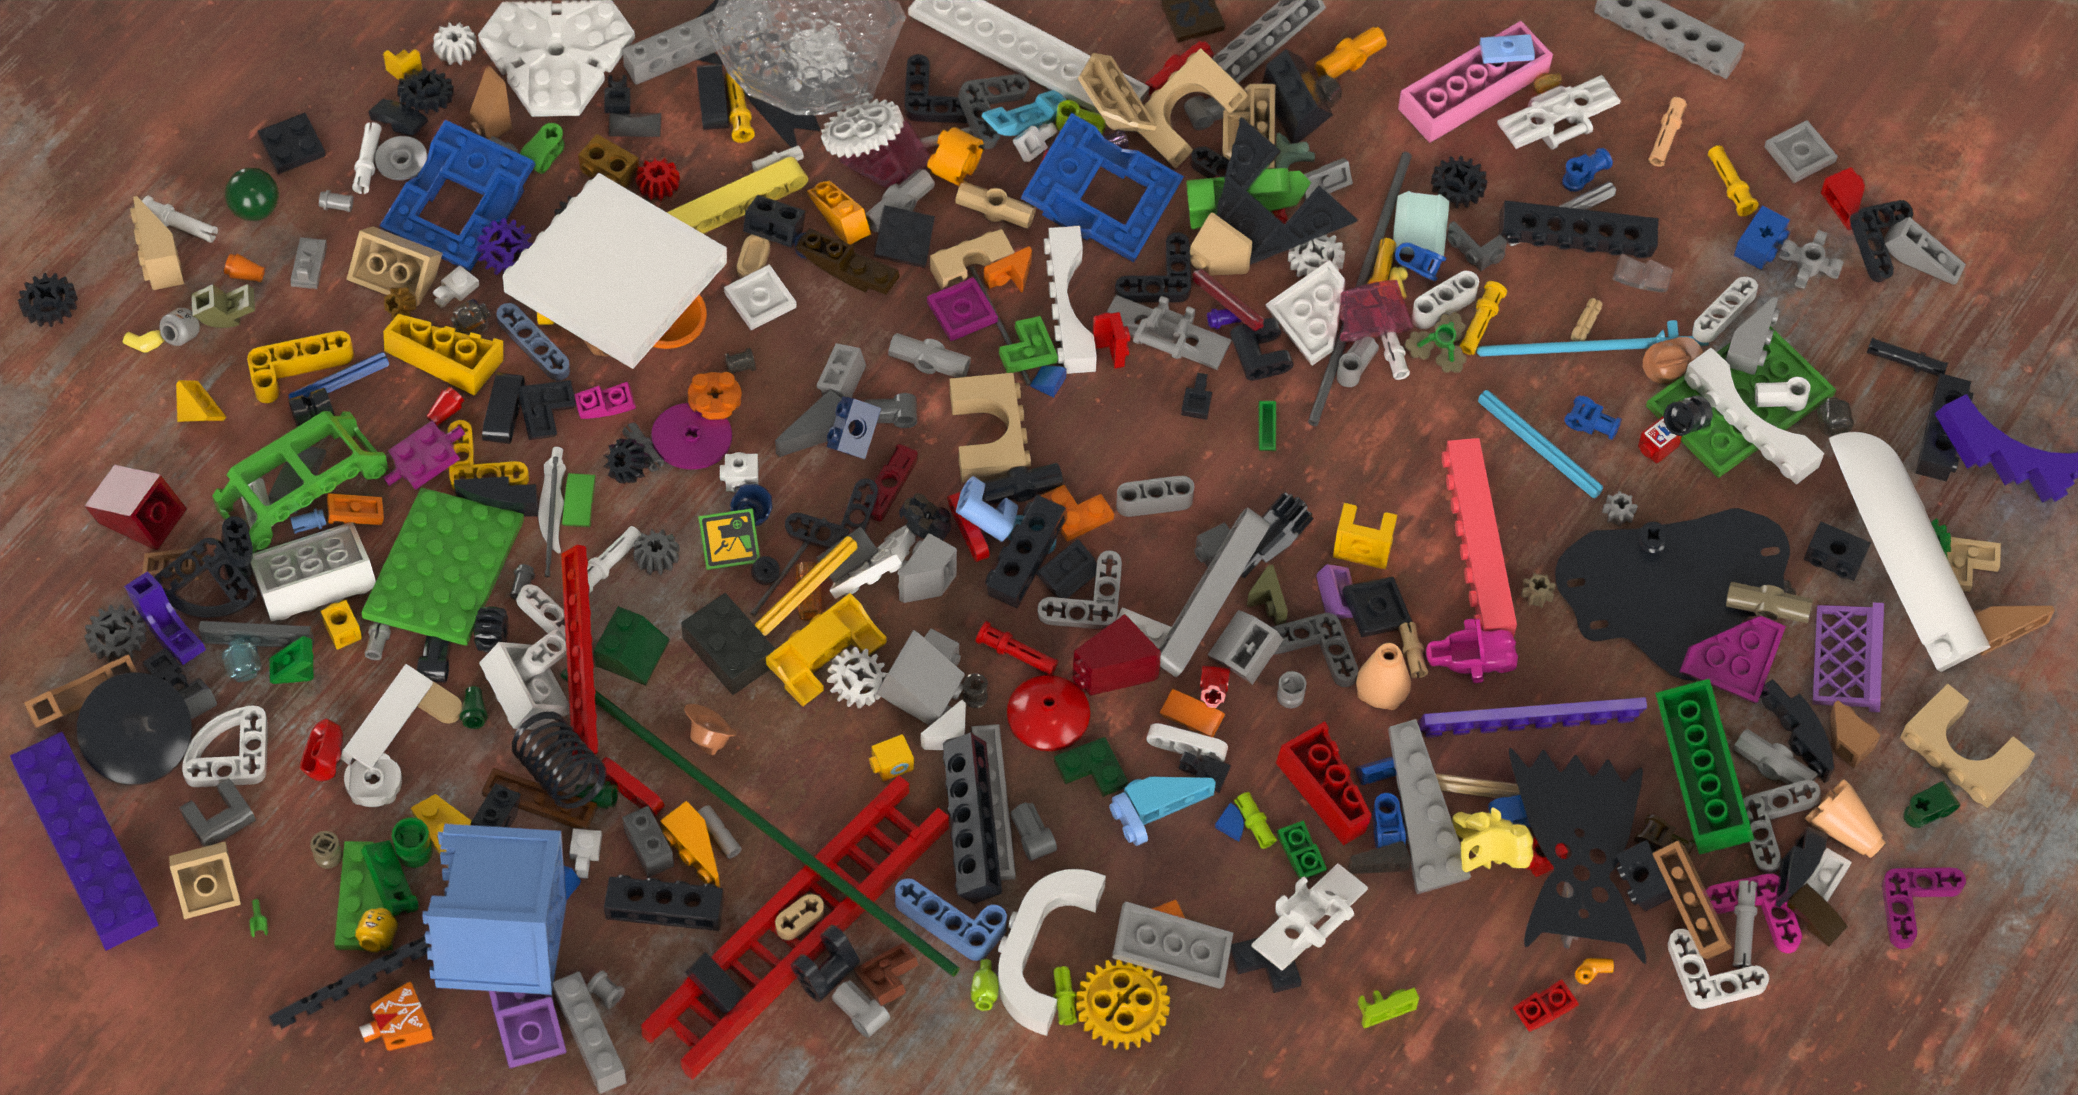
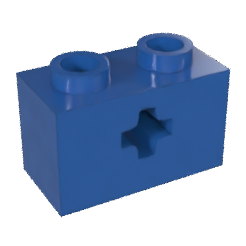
M1762 205L1738 240L1734 256L1762 270L1766 262L1771 263L1778 252L1777 246L1779 244L1783 245L1784 241L1787 240L1790 231L1787 230L1790 219Z

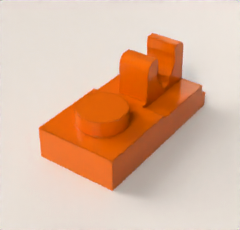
M329 493L327 495L329 524L339 521L344 524L354 522L356 524L382 525L384 520L382 497Z

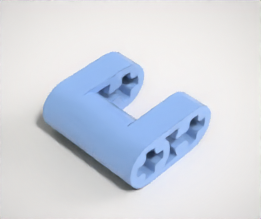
M972 476L961 490L956 513L1002 542L1014 526L1018 505L1008 498H1004L998 507L994 509L982 501L985 483Z

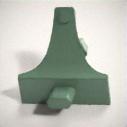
M1277 133L1276 147L1281 150V153L1275 158L1276 168L1287 169L1294 162H1314L1315 153L1309 151V144L1307 142L1290 144L1287 137Z

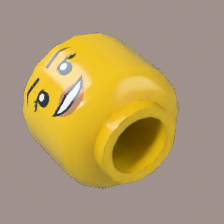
M387 909L367 910L362 915L357 926L356 938L360 946L367 951L379 952L385 950L394 939L398 923Z

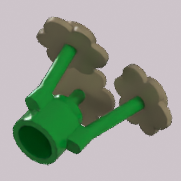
M1452 313L1450 316L1443 314L1441 321L1435 325V333L1429 334L1426 331L1419 333L1413 331L1410 333V338L1405 341L1404 345L1408 351H1411L1410 355L1412 358L1428 359L1431 355L1430 350L1434 348L1432 342L1434 341L1438 347L1443 348L1441 354L1436 357V364L1442 367V371L1445 373L1450 371L1459 373L1462 371L1463 364L1467 358L1462 354V349L1453 344L1461 339V332L1465 330V324L1461 322V316L1458 313Z

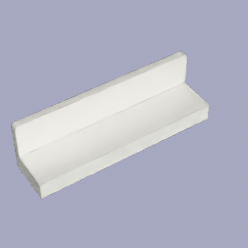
M405 664L346 745L340 759L347 764H350L355 759L369 769H372L431 688L433 682Z

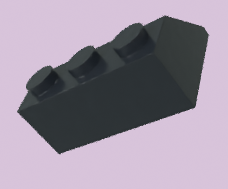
M1285 49L1266 65L1262 84H1275V114L1292 144L1299 143L1332 117L1333 113L1301 56Z

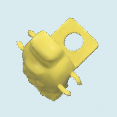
M1494 807L1491 809V814L1485 812L1474 814L1458 812L1453 815L1452 823L1457 837L1463 840L1461 842L1463 871L1469 872L1481 865L1490 869L1491 861L1497 864L1504 862L1513 868L1529 867L1534 856L1532 849L1533 837L1526 826L1515 825L1511 821L1501 818L1500 811ZM1470 851L1476 855L1472 859H1469Z

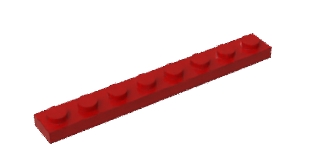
M577 544L561 554L570 726L596 755L598 754L599 743L596 727V690L593 674V638L590 622L588 559L586 546ZM574 750L572 756L577 755L578 750Z

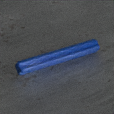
M380 352L289 393V399L300 395L309 397L310 392L325 388L326 392L330 393L389 365L388 358L384 352Z

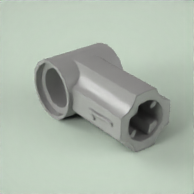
M1359 335L1349 351L1341 356L1336 375L1339 384L1345 387H1353L1359 383L1361 374L1379 349V345L1375 342L1374 338L1368 335Z
M850 980L843 982L832 995V1000L852 1018V1023L856 1029L866 1038L872 1036L890 1020V1015L883 1005L880 1006L875 999L871 1001Z

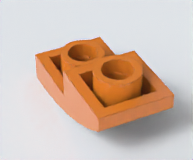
M1174 689L1171 690L1160 711L1163 717L1183 724L1191 731L1212 738L1225 716L1220 710L1207 707L1206 703Z

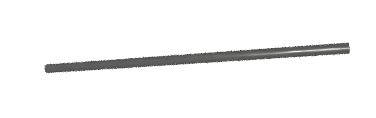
M1403 152L1340 328L1334 351L1331 354L1308 419V423L1312 426H1317L1338 369L1339 360L1343 355L1378 255L1380 240L1384 238L1412 155L1408 152Z

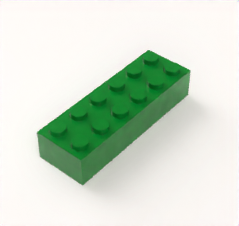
M1710 679L1655 693L1699 855L1754 841Z

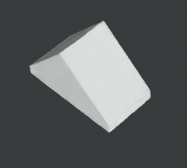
M963 700L959 701L921 733V747L924 750H943V743L965 735L966 703Z

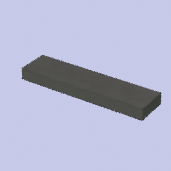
M200 621L199 624L202 642L206 644L287 647L302 636L312 639V648L314 646L311 626Z

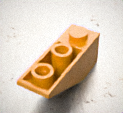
M830 180L820 182L814 188L807 191L836 235L845 243L852 244L871 235L863 207Z
M685 801L660 821L662 833L669 846H674L679 851L682 861L687 866L692 865L697 870V875L704 884H713L720 888L719 876L705 819Z

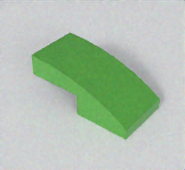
M568 473L563 509V526L591 527L596 475Z

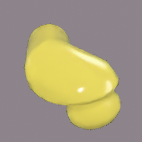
M1404 266L1399 268L1393 267L1390 270L1389 284L1394 301L1407 298L1402 280L1408 277Z
M160 330L150 331L142 336L127 332L123 338L125 345L144 353L159 347L164 342Z

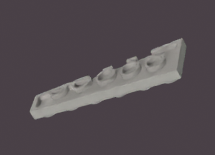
M1417 720L1390 726L1388 732L1394 767L1397 772L1398 790H1400L1401 808L1405 819L1406 838L1410 848V861L1416 894L1469 880L1471 878L1470 872L1462 870L1461 846Z

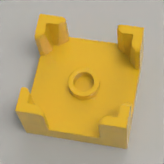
M1344 503L1337 529L1333 558L1386 570L1398 515L1384 513L1380 530L1353 524L1357 506Z

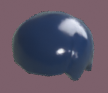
M745 484L740 487L731 499L730 512L753 508L755 527L760 526L768 519L772 511V496L765 487L758 484Z

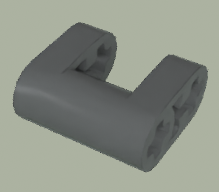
M229 778L216 785L219 794L228 806L227 809L206 820L192 800L179 807L182 816L203 847L217 844L256 821L250 807Z

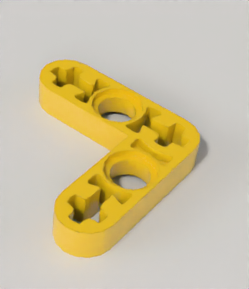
M457 420L450 424L448 433L460 425L466 434L463 436V443H459L458 440L452 443L456 454L466 452L469 455L466 460L457 461L449 467L450 482L454 491V480L460 479L461 476H465L466 479H474V475H477V478H482L486 473H494L497 477H502L501 473L505 472V477H509L510 486L527 485L529 482V472L527 466L522 462L513 461L475 465L471 425L464 420ZM514 472L520 473L519 478H514Z

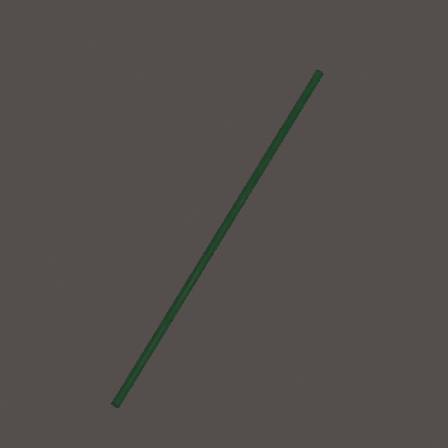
M567 668L560 675L566 682H568ZM598 691L595 692L596 705L952 977L958 974L960 967L614 703Z

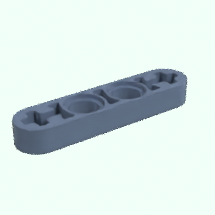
M505 303L497 309L499 326L550 379L561 381L569 376L570 365L568 358L518 306L512 303ZM504 315H513L516 324L514 325L509 317L504 318ZM523 329L532 331V334L527 338L518 336V333ZM539 346H546L549 349L543 355L536 354L534 350ZM552 358H553V362H554L558 367L562 366V369H561V370H559L558 368H554V369H553V363H552V361H551Z

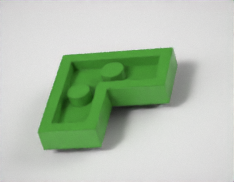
M1041 316L1016 321L1015 330L1021 342L999 348V356L1007 373L1055 364L1058 360V355Z

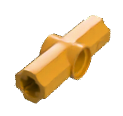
M1372 27L1353 40L1350 37L1343 39L1336 46L1334 52L1315 63L1318 77L1323 82H1330L1349 69L1351 71L1358 70L1369 56L1386 46L1387 39L1384 36V32L1379 27Z

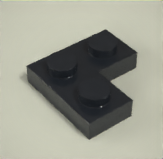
M571 380L520 386L517 389L529 440L555 437L557 430L552 411L573 409L576 406Z
M1258 938L1231 944L1230 953L1237 974L1265 968L1273 993L1301 986L1302 981L1295 960L1282 971L1252 947V944Z

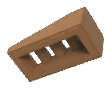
M190 548L145 553L142 574L148 571L155 577L157 573L166 567L167 561H169V564ZM197 551L194 553L200 560L203 558V555H198ZM186 559L182 563V570L185 574L190 575L195 571L196 564L192 559ZM155 561H159L158 570L154 571ZM176 573V575H174L172 578L163 577L162 580H174L176 578H180V580L183 581V578H181ZM202 574L199 575V576H198L197 578H195L194 580H201V579H202Z

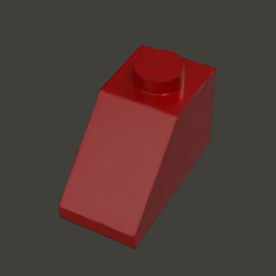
M1852 167L1826 177L1821 190V194L1848 231L1852 230L1850 216L1859 210L1865 189L1862 177L1857 175Z

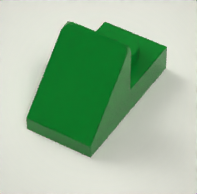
M302 636L269 658L270 683L282 684L313 680L311 638Z

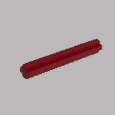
M1203 269L1193 272L1192 280L1252 330L1257 331L1259 328H1263L1264 318Z

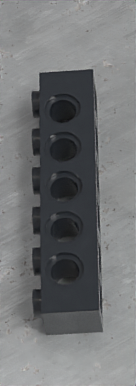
M1505 200L1499 212V235L1501 234L1511 244L1522 242L1531 243L1537 247L1548 245L1557 246L1563 250L1574 248L1583 249L1589 253L1600 251L1608 252L1615 256L1626 254L1634 255L1636 258L1652 257L1658 247V218ZM1523 223L1529 224L1532 228L1525 227ZM1548 226L1555 227L1557 231L1551 230ZM1574 229H1579L1583 234L1577 233ZM1600 232L1606 233L1608 237L1601 235ZM1625 235H1630L1634 240L1628 239Z
M970 732L943 743V763L946 770L945 786L948 791V813L951 820L950 837L953 842V864L957 880L955 887L958 896L976 904L1002 894L987 744L986 741Z

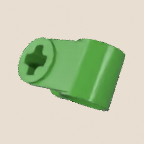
M555 123L545 124L531 141L522 148L520 154L534 160V170L538 173H545L554 160L563 152L565 143L562 139V128Z

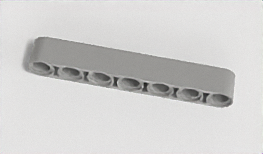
M1250 508L1244 509L1237 518L1159 647L1161 651L1160 667L1174 677H1177L1186 667L1270 526V522Z

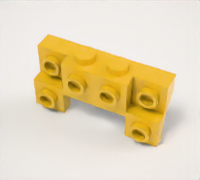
M849 593L823 614L814 616L805 628L793 632L788 641L766 657V665L784 682L785 689L803 707L824 691L823 684L813 675L815 671L851 644L857 647L860 653L865 648L868 649V656H870L887 642V637L873 623L861 603Z

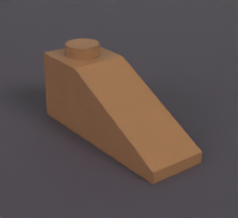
M491 66L485 69L470 110L471 124L469 125L473 133L488 140L492 136L497 138L512 129L506 84Z
M2052 605L1991 606L1983 611L1981 609L1973 611L1991 646L1979 654L1983 656L2048 624L2055 609Z

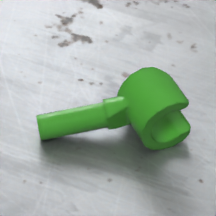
M254 899L252 901L254 915L249 921L251 936L255 937L254 932L257 930L265 931L266 936L268 934L267 918L261 914L259 900Z

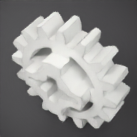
M1324 235L1292 248L1288 253V261L1291 262L1290 269H1297V277L1307 276L1333 258L1332 264L1339 271V269L1343 268L1345 251H1342L1343 244L1342 242L1335 243V235L1330 238Z
M854 647L850 653L845 649L840 656L837 655L832 660L833 664L828 668V672L833 675L827 679V682L834 683V687L830 691L831 693L838 692L840 694L837 698L838 701L845 698L847 699L848 707L856 702L857 707L862 708L865 703L870 706L875 702V699L878 700L880 698L876 693L888 673L881 672L885 664L876 663L877 654L869 657L868 649L865 648L862 653H859L858 648ZM848 662H855L854 665L848 664L847 666H844V664ZM869 689L871 690V691L868 692V693L860 694V691H861V690H864V691H868Z

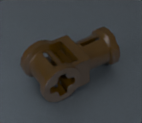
M1653 814L1646 816L1642 831L1634 837L1636 844L1647 840L1654 847L1655 851L1679 841L1685 846L1688 855H1690L1695 844L1694 840L1688 841L1674 834L1675 827Z

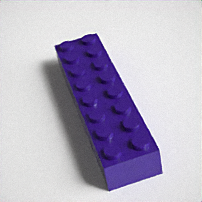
M63 732L10 755L18 777L105 951L159 926L153 909Z

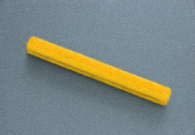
M850 536L845 537L755 623L757 629L764 636H767L858 548L857 542Z

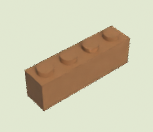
M1676 841L1652 853L1700 955L1709 960L1732 949L1733 947L1685 846Z

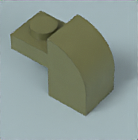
M212 284L191 294L192 315L211 327L229 328L240 325V317L255 311L254 288L248 284L228 293L223 292Z

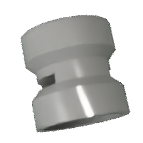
M1289 671L1280 677L1277 699L1282 706L1297 708L1303 703L1306 680L1302 674Z

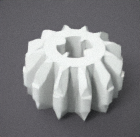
M449 22L447 28L440 26L439 33L434 34L433 46L441 62L447 60L450 66L454 62H458L461 65L462 60L470 61L471 55L476 54L477 40L469 26L463 27L460 22L453 26Z

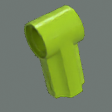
M1064 100L1059 103L1055 123L1059 131L1063 128L1070 114L1073 113L1094 125L1102 135L1104 134L1106 123L1100 114L1080 109L1079 105L1073 100Z

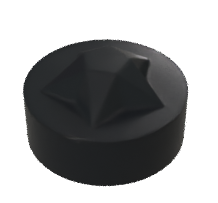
M769 556L758 558L751 567L753 579L762 585L773 583L780 573L779 564Z

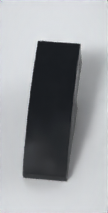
M509 477L454 480L457 497L495 508L522 513L524 517H538L536 484L510 486Z
M1807 827L1795 840V846L1791 848L1781 861L1775 906L1781 907L1813 875L1825 851L1828 834Z

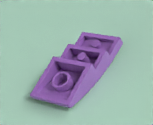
M488 991L509 1069L566 1053L550 994Z

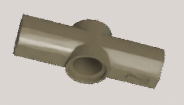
M1735 582L1730 584L1726 601L1727 607L1754 612L1756 616H1763L1770 620L1784 618L1802 623H1808L1813 604L1812 598L1788 594L1776 586L1763 585L1759 588Z

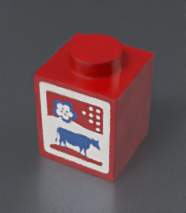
M1661 417L1641 433L1638 447L1645 457L1650 458L1657 464L1680 446L1682 436L1672 434L1664 424V417Z

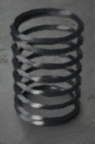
M554 711L538 713L524 721L515 732L512 740L514 756L526 767L529 774L533 775L536 782L541 785L542 789L547 792L557 806L563 809L577 808L592 800L602 789L606 779L604 764L594 755L593 751L587 747L586 743L580 739L579 735L574 732L560 714ZM543 719L558 721L540 726L531 732L524 740L520 750H517V742L521 734L529 726ZM549 727H560V730L549 733L539 739L532 746L527 757L524 756V749L534 735ZM559 735L558 739L544 748L538 756L531 757L535 749L542 742L552 736ZM567 742L571 743V747L565 748ZM559 744H562L554 755H552L547 761H544L539 764L541 758L546 757L548 754L554 751V749ZM578 750V754L572 756L573 751ZM569 751L562 762L555 768L546 771L552 761ZM575 760V762L569 765L567 768H565L557 778L553 779L554 775L561 767H563L568 762ZM588 763L592 764L590 775L582 786L568 795H557V792L563 791L575 784L586 771ZM583 764L582 769L573 780L566 785L558 787L560 781L573 772L576 766ZM543 767L541 772L537 771V768ZM596 767H598L599 776L590 793L575 803L566 804L560 801L576 796L584 790L592 780ZM550 775L548 780L544 779V776Z

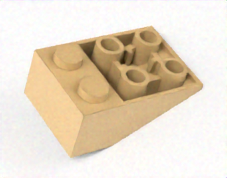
M137 196L133 197L135 207L130 208L133 224H135L134 234L139 247L138 257L145 281L150 280L153 290L183 285L184 279L172 232Z

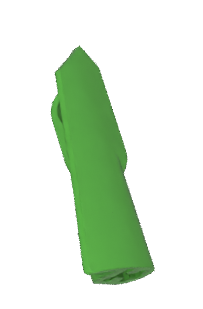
M1286 168L1266 169L1248 192L1269 211H1275L1296 206L1310 186L1311 181L1301 171L1289 172ZM1225 177L1186 180L1191 229L1202 228L1212 212L1217 215V207L1222 195Z

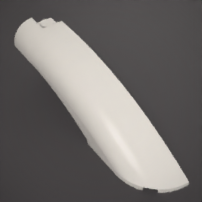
M1847 432L1830 437L1829 441L1868 532L1908 616L1936 669L1942 672L1990 648L1991 646L1937 538L1925 507L1897 453L1883 440L1866 433Z

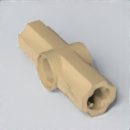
M967 182L961 183L955 200L956 204L984 213L985 217L990 221L999 222L1005 220L1024 228L1031 226L1036 213L1035 206L1007 197L1006 192L1002 189L992 188L987 190Z

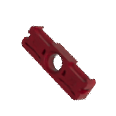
M897 444L887 465L884 464L874 481L879 491L872 514L874 520L881 522L885 518L918 461L916 450L902 444ZM886 478H893L897 484L893 487H885L882 481Z

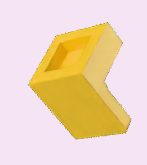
M416 49L410 53L402 50L396 56L389 50L383 53L386 71L398 80L404 78V73L412 75L413 69H416L418 72L422 70L420 52Z

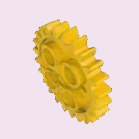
M1118 959L1116 966H1112L1109 960H1106L1104 970L1096 965V975L1087 972V982H1080V989L1082 991L1077 992L1076 1000L1080 1001L1076 1003V1011L1081 1012L1078 1020L1079 1022L1086 1021L1084 1024L1085 1032L1093 1029V1040L1099 1036L1103 1037V1046L1111 1040L1113 1041L1114 1049L1118 1047L1119 1042H1123L1126 1050L1129 1049L1130 1042L1132 1041L1137 1047H1140L1141 1038L1151 1042V1032L1159 1035V1025H1166V1018L1164 1016L1169 1015L1170 1009L1166 1006L1170 1003V996L1165 995L1167 993V985L1159 986L1162 977L1152 978L1154 972L1152 969H1148L1145 972L1142 966L1134 967L1132 963L1128 962L1127 965H1123L1122 961ZM1116 982H1124L1128 986L1118 988L1114 984ZM1136 986H1139V987H1140V988L1136 989L1134 992H1132V990H1133ZM1146 999L1150 1003L1148 1005H1140L1136 1001ZM1098 1002H1106L1109 1006L1107 1008H1099L1096 1004ZM1114 1015L1111 1021H1106V1019ZM1127 1019L1131 1021V1024L1123 1026L1118 1021Z

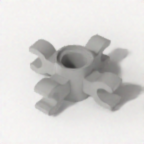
M1818 230L1813 242L1805 244L1803 248L1798 247L1790 240L1784 241L1779 257L1783 260L1798 262L1797 268L1799 273L1794 286L1805 289L1809 277L1817 275L1819 271L1825 272L1827 276L1833 279H1838L1844 262L1837 258L1830 259L1825 257L1823 246L1828 233Z

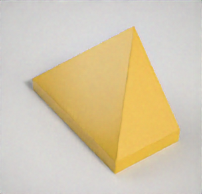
M179 380L177 382V422L225 420V414L199 381Z

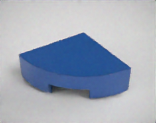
M1230 803L1216 822L1215 828L1239 842L1243 834L1244 821L1237 807Z

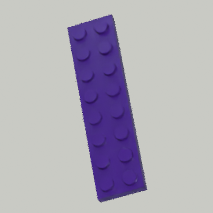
M1646 697L1430 713L1424 714L1417 723L1421 733H1425L1426 737H1439L1445 731H1453V735H1466L1473 729H1480L1481 733L1497 732V728L1507 726L1508 731L1524 730L1525 726L1535 724L1536 729L1551 728L1552 724L1563 722V727L1579 726V722L1590 720V725L1606 724L1607 720L1617 718L1618 723L1633 722L1634 718L1640 717V714L1647 709Z

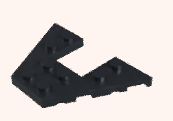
M1240 117L1235 142L1232 147L1231 159L1228 163L1222 195L1217 207V216L1252 241L1250 265L1359 221L1320 185L1286 224L1278 219L1251 195L1248 190L1281 153V150L1246 119Z

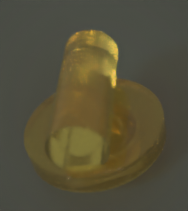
M1543 73L1537 76L1534 81L1535 91L1540 95L1559 87V83L1562 82L1560 73Z

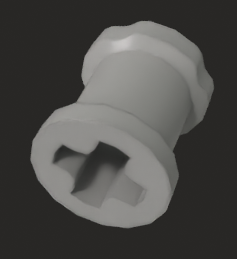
M600 971L590 980L587 989L590 994L595 993L605 1002V1006L610 1009L621 1000L625 993V988L615 985L607 978L608 974L605 971Z

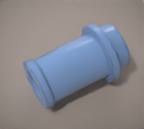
M315 508L314 512L290 517L295 534L316 527L322 529V526L327 525L323 509L317 510Z

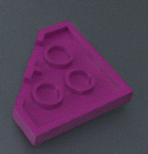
M1758 616L1689 646L1680 673L1699 681L1710 679L1713 687L1752 703H1758L1786 626L1763 616Z

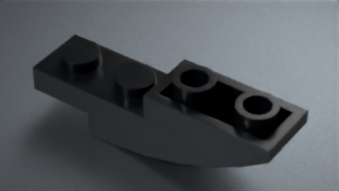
M1773 679L1764 684L1760 695L1763 705L1769 711H1773L1786 730L1792 732L1788 742L1792 752L1796 756L1801 757L1811 770L1818 773L1817 777L1824 783L1828 782L1834 770L1833 755L1829 740L1817 715L1800 693L1790 698Z

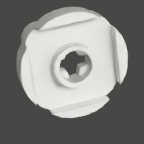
M383 753L372 769H369L357 760L352 765L350 763L345 771L344 782L346 790L355 804L377 807L391 804L395 801L396 795L401 789L402 775L398 764L391 760L390 756ZM373 774H376L377 778L380 779L376 784L366 782V779H371Z

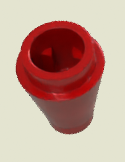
M448 387L446 390L441 391L425 417L429 421L433 420L438 427L440 423H443L462 409L461 405L465 401L458 392Z

